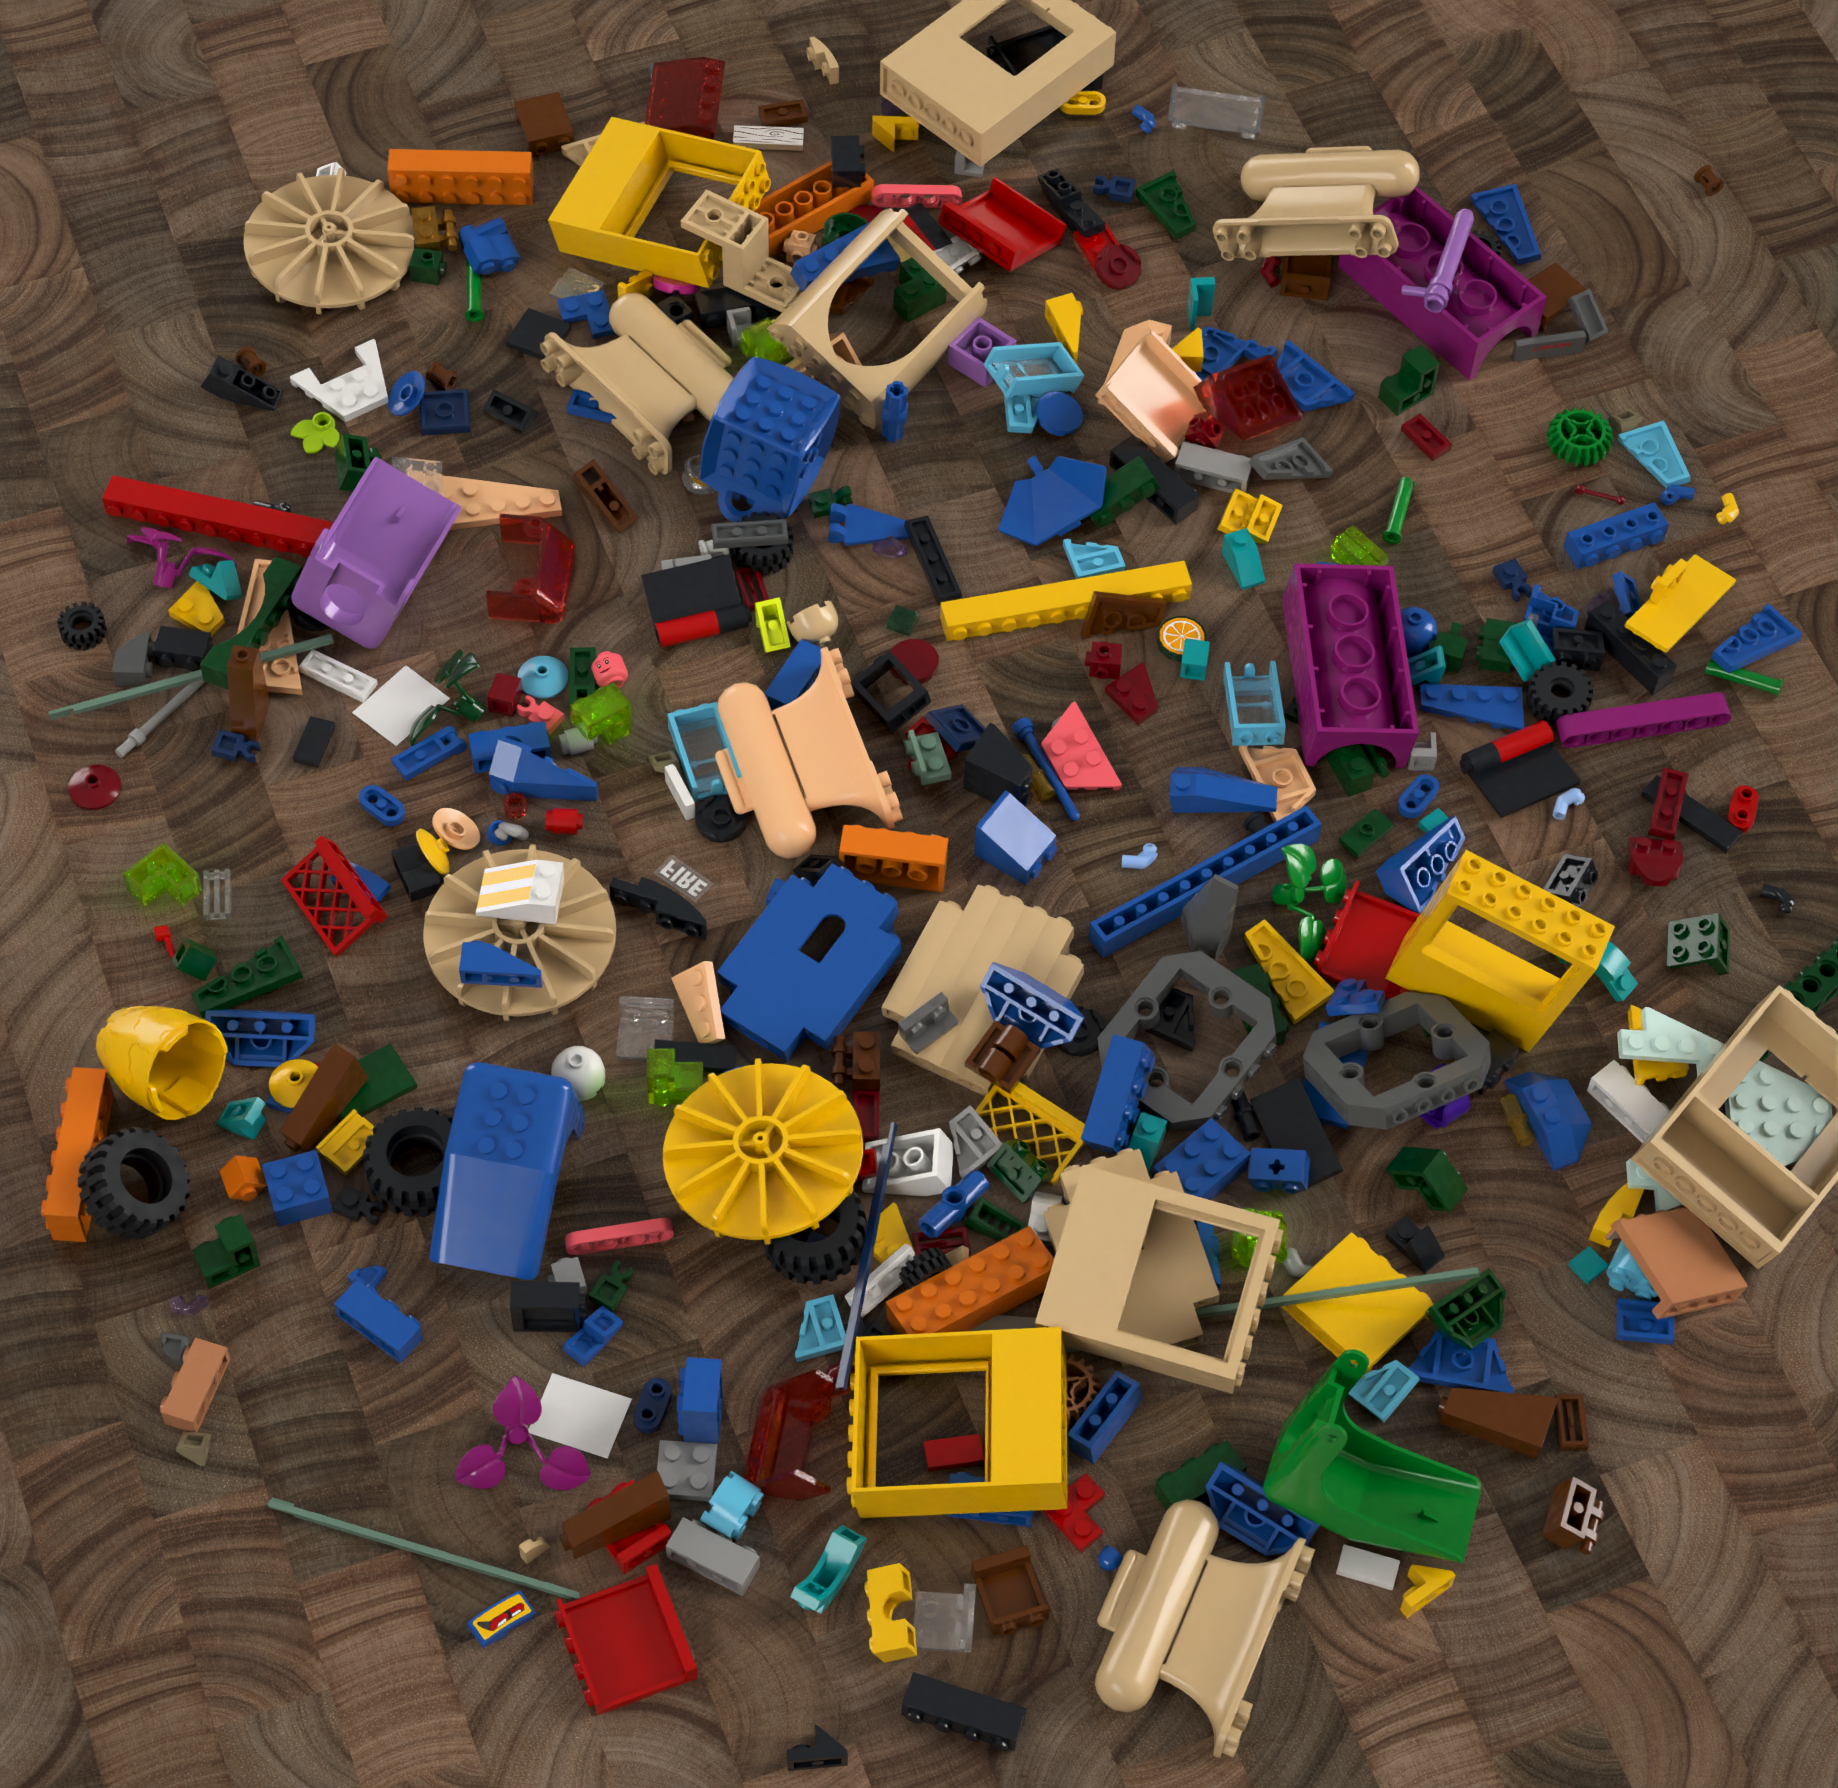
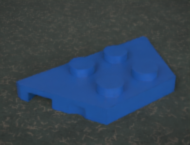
M1290 340L1285 342L1276 368L1270 377V384L1304 412L1354 400L1355 393Z
M1437 1330L1431 1337L1430 1342L1421 1350L1417 1359L1408 1367L1410 1371L1419 1377V1382L1451 1388L1514 1393V1388L1510 1386L1506 1375L1507 1370L1504 1362L1499 1357V1349L1494 1338H1487L1469 1351L1441 1336Z

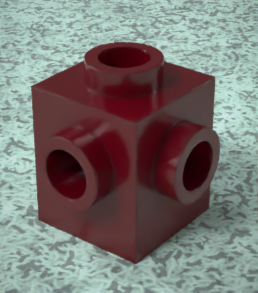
M1213 410L1194 415L1193 419L1189 422V427L1184 437L1190 443L1215 449L1221 442L1226 425Z
M1092 641L1091 651H1086L1085 666L1090 667L1089 677L1118 679L1120 677L1122 644Z

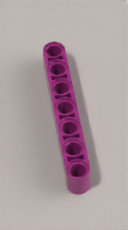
M1717 692L1564 715L1556 720L1555 725L1562 746L1565 748H1576L1721 726L1728 723L1732 716L1724 694Z

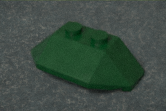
M1490 1268L1480 1273V1277L1471 1279L1425 1311L1432 1325L1441 1336L1469 1351L1502 1328L1503 1299L1505 1298L1506 1290Z

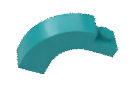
M1609 941L1594 973L1600 978L1616 1002L1624 1001L1638 983L1627 968L1631 962ZM1556 956V958L1558 959V961H1559L1560 963H1570V962H1568V961H1566V960H1564V959H1562V958Z
M844 1525L834 1530L817 1565L805 1580L794 1587L790 1597L798 1601V1605L804 1609L814 1610L820 1614L824 1612L849 1577L867 1538Z

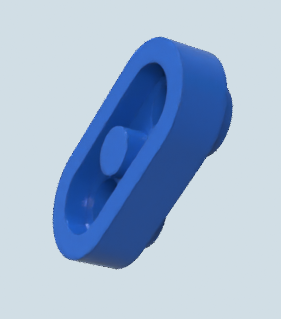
M1427 774L1418 776L1399 797L1397 806L1399 813L1406 818L1419 817L1438 794L1439 782L1437 779Z
M369 785L360 791L359 800L361 807L382 824L394 827L404 821L405 810L403 804L377 785Z

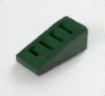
M980 1197L975 1203L964 1223L968 1228L998 1242L1009 1237L1007 1234L1011 1226L1016 1228L1014 1234L1028 1226L983 1197ZM980 1213L985 1214L983 1220L978 1217ZM991 1217L995 1219L993 1225L988 1223ZM1001 1222L1006 1224L1002 1231L998 1230Z

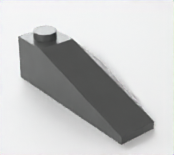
M1215 874L1184 905L1180 923L1190 952L1202 951L1217 962L1230 940L1239 889L1238 885Z

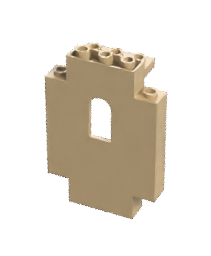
M1124 1149L1119 1151L1117 1156L1107 1159L1105 1156L1093 1159L1090 1162L1091 1164L1086 1165L1184 1193L1177 1171L1172 1173L1162 1171L1150 1179L1140 1149ZM1080 1165L1069 1166L1064 1169V1172L1060 1173L1065 1205L1063 1203L1054 1204L1048 1207V1211H1044V1222L1055 1255L1082 1169ZM1153 1209L1143 1243L1144 1249L1141 1250L1118 1330L1184 1348L1203 1342L1204 1334L1195 1309L1218 1303L1220 1294L1194 1220ZM1121 1362L1122 1367H1123V1366H1126V1365H1129V1364H1126V1363Z

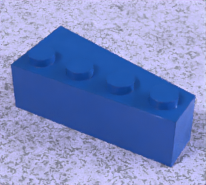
M869 223L795 261L790 274L800 290L803 292ZM888 239L844 283L867 276V278L876 276L877 273L885 271L887 273L895 271L900 257Z

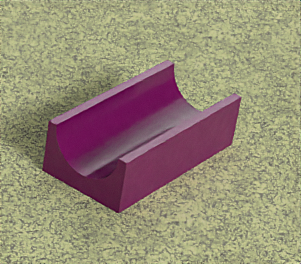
M1417 186L1409 195L1400 198H1390L1373 209V215H1384L1391 220L1399 243L1395 253L1390 254L1387 258L1380 257L1379 255H1367L1365 258H1359L1351 254L1340 255L1338 267L1469 381L1477 376L1483 360L1491 349L1508 333L1519 328L1530 338L1538 334L1547 296L1471 232L1469 233L1452 282L1453 289L1447 306L1441 312L1434 313L1428 311L1424 305V297L1402 295L1403 285L1428 287L1430 280L1435 275L1454 221L1453 216Z
M1294 563L1282 603L1298 710L1304 766H1315L1322 756L1334 749L1354 744H1370L1390 751L1393 754L1395 768H1405L1419 735L1394 567Z

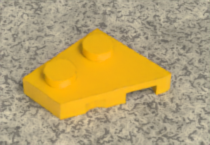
M645 269L638 275L630 277V283L620 282L617 285L618 298L621 295L632 292L649 298L655 290L653 286L654 274Z
M198 581L168 610L170 617L192 630L210 632L211 637L225 623L224 617L209 590Z
M894 1202L880 1214L873 1256L881 1264L905 1243L912 1247L899 1209Z

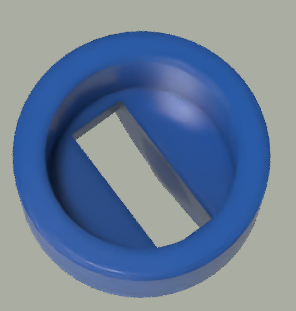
M1105 1545L1098 1556L1100 1567L1106 1571H1113L1118 1568L1123 1559L1121 1554L1109 1545Z

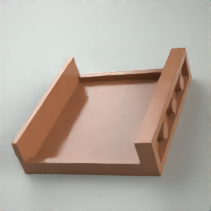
M1678 1206L1665 1212L1659 1210L1646 1216L1645 1214H1640L1631 1219L1620 1218L1611 1225L1612 1229L1604 1237L1606 1241L1616 1238L1622 1239L1661 1299L1652 1309L1657 1320L1732 1303L1748 1287L1709 1226L1686 1207Z

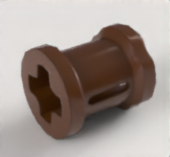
M1710 165L1701 167L1694 175V180L1697 183H1701L1708 196L1717 194L1723 188L1724 181L1716 177Z
M246 346L236 354L237 363L243 365L246 371L257 377L265 372L266 363L257 357L256 350L252 346Z
M435 361L426 372V380L436 382L442 386L443 390H452L458 381V373L445 369L441 363Z

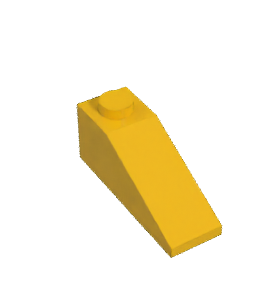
M1073 293L1046 300L1044 316L1058 342L1062 343L1077 364L1081 315H1083V307L1080 301H1076Z

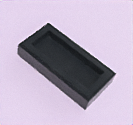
M310 716L293 755L294 763L318 768L334 732L335 722Z

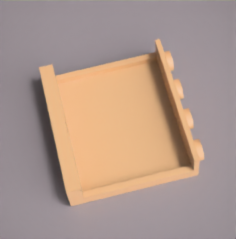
M1154 331L1138 341L1095 395L1139 441L1143 442L1155 456H1159L1164 463L1175 458L1179 453L1178 447L1185 440L1184 436L1189 427V422L1193 419L1194 415L1208 411L1211 406L1220 401L1213 390L1207 387L1197 374L1181 360L1180 356Z

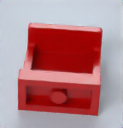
M631 1480L628 1483L622 1482L612 1490V1493L604 1498H596L587 1506V1509L630 1486L635 1481ZM659 1523L609 1544L605 1548L625 1575L664 1550L672 1536V1532L666 1523L664 1525Z

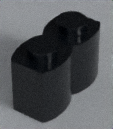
M418 842L391 851L394 866L411 902L437 893L441 887L440 883L444 882L443 876L430 864Z

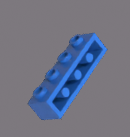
M1655 502L1567 532L1564 549L1577 569L1586 566L1591 567L1600 561L1614 559L1620 554L1629 551L1634 552L1643 546L1661 542L1665 538L1669 523Z

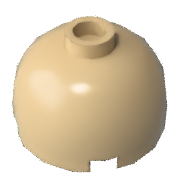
M824 601L826 606L821 608L817 603L793 616V623L787 621V626L796 641L800 642L803 639L814 645L816 644L818 647H823L831 642L830 637L834 635L838 628V616L831 601Z

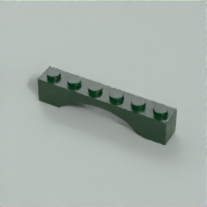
M274 557L263 573L265 596L258 614L239 634L210 649L200 664L203 681L228 689L227 664L233 645L259 649L261 645L264 646L270 632L279 625L281 616L293 603L292 592L303 570L301 565Z

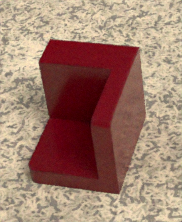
M502 673L496 674L487 696L490 712L514 717L517 709L516 706L519 704L523 694L521 678Z

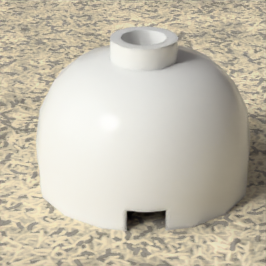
M572 1046L566 1048L556 1056L552 1063L551 1075L567 1079L571 1083L579 1101L593 1098L597 1095V1091L600 1090L601 1086L603 1088L605 1084V1068L602 1060L594 1050L587 1047Z

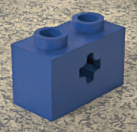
M1252 1148L1248 1180L1252 1188L1260 1192H1271L1272 1189L1282 1190L1285 1193L1296 1194L1299 1191H1307L1311 1160L1306 1150Z

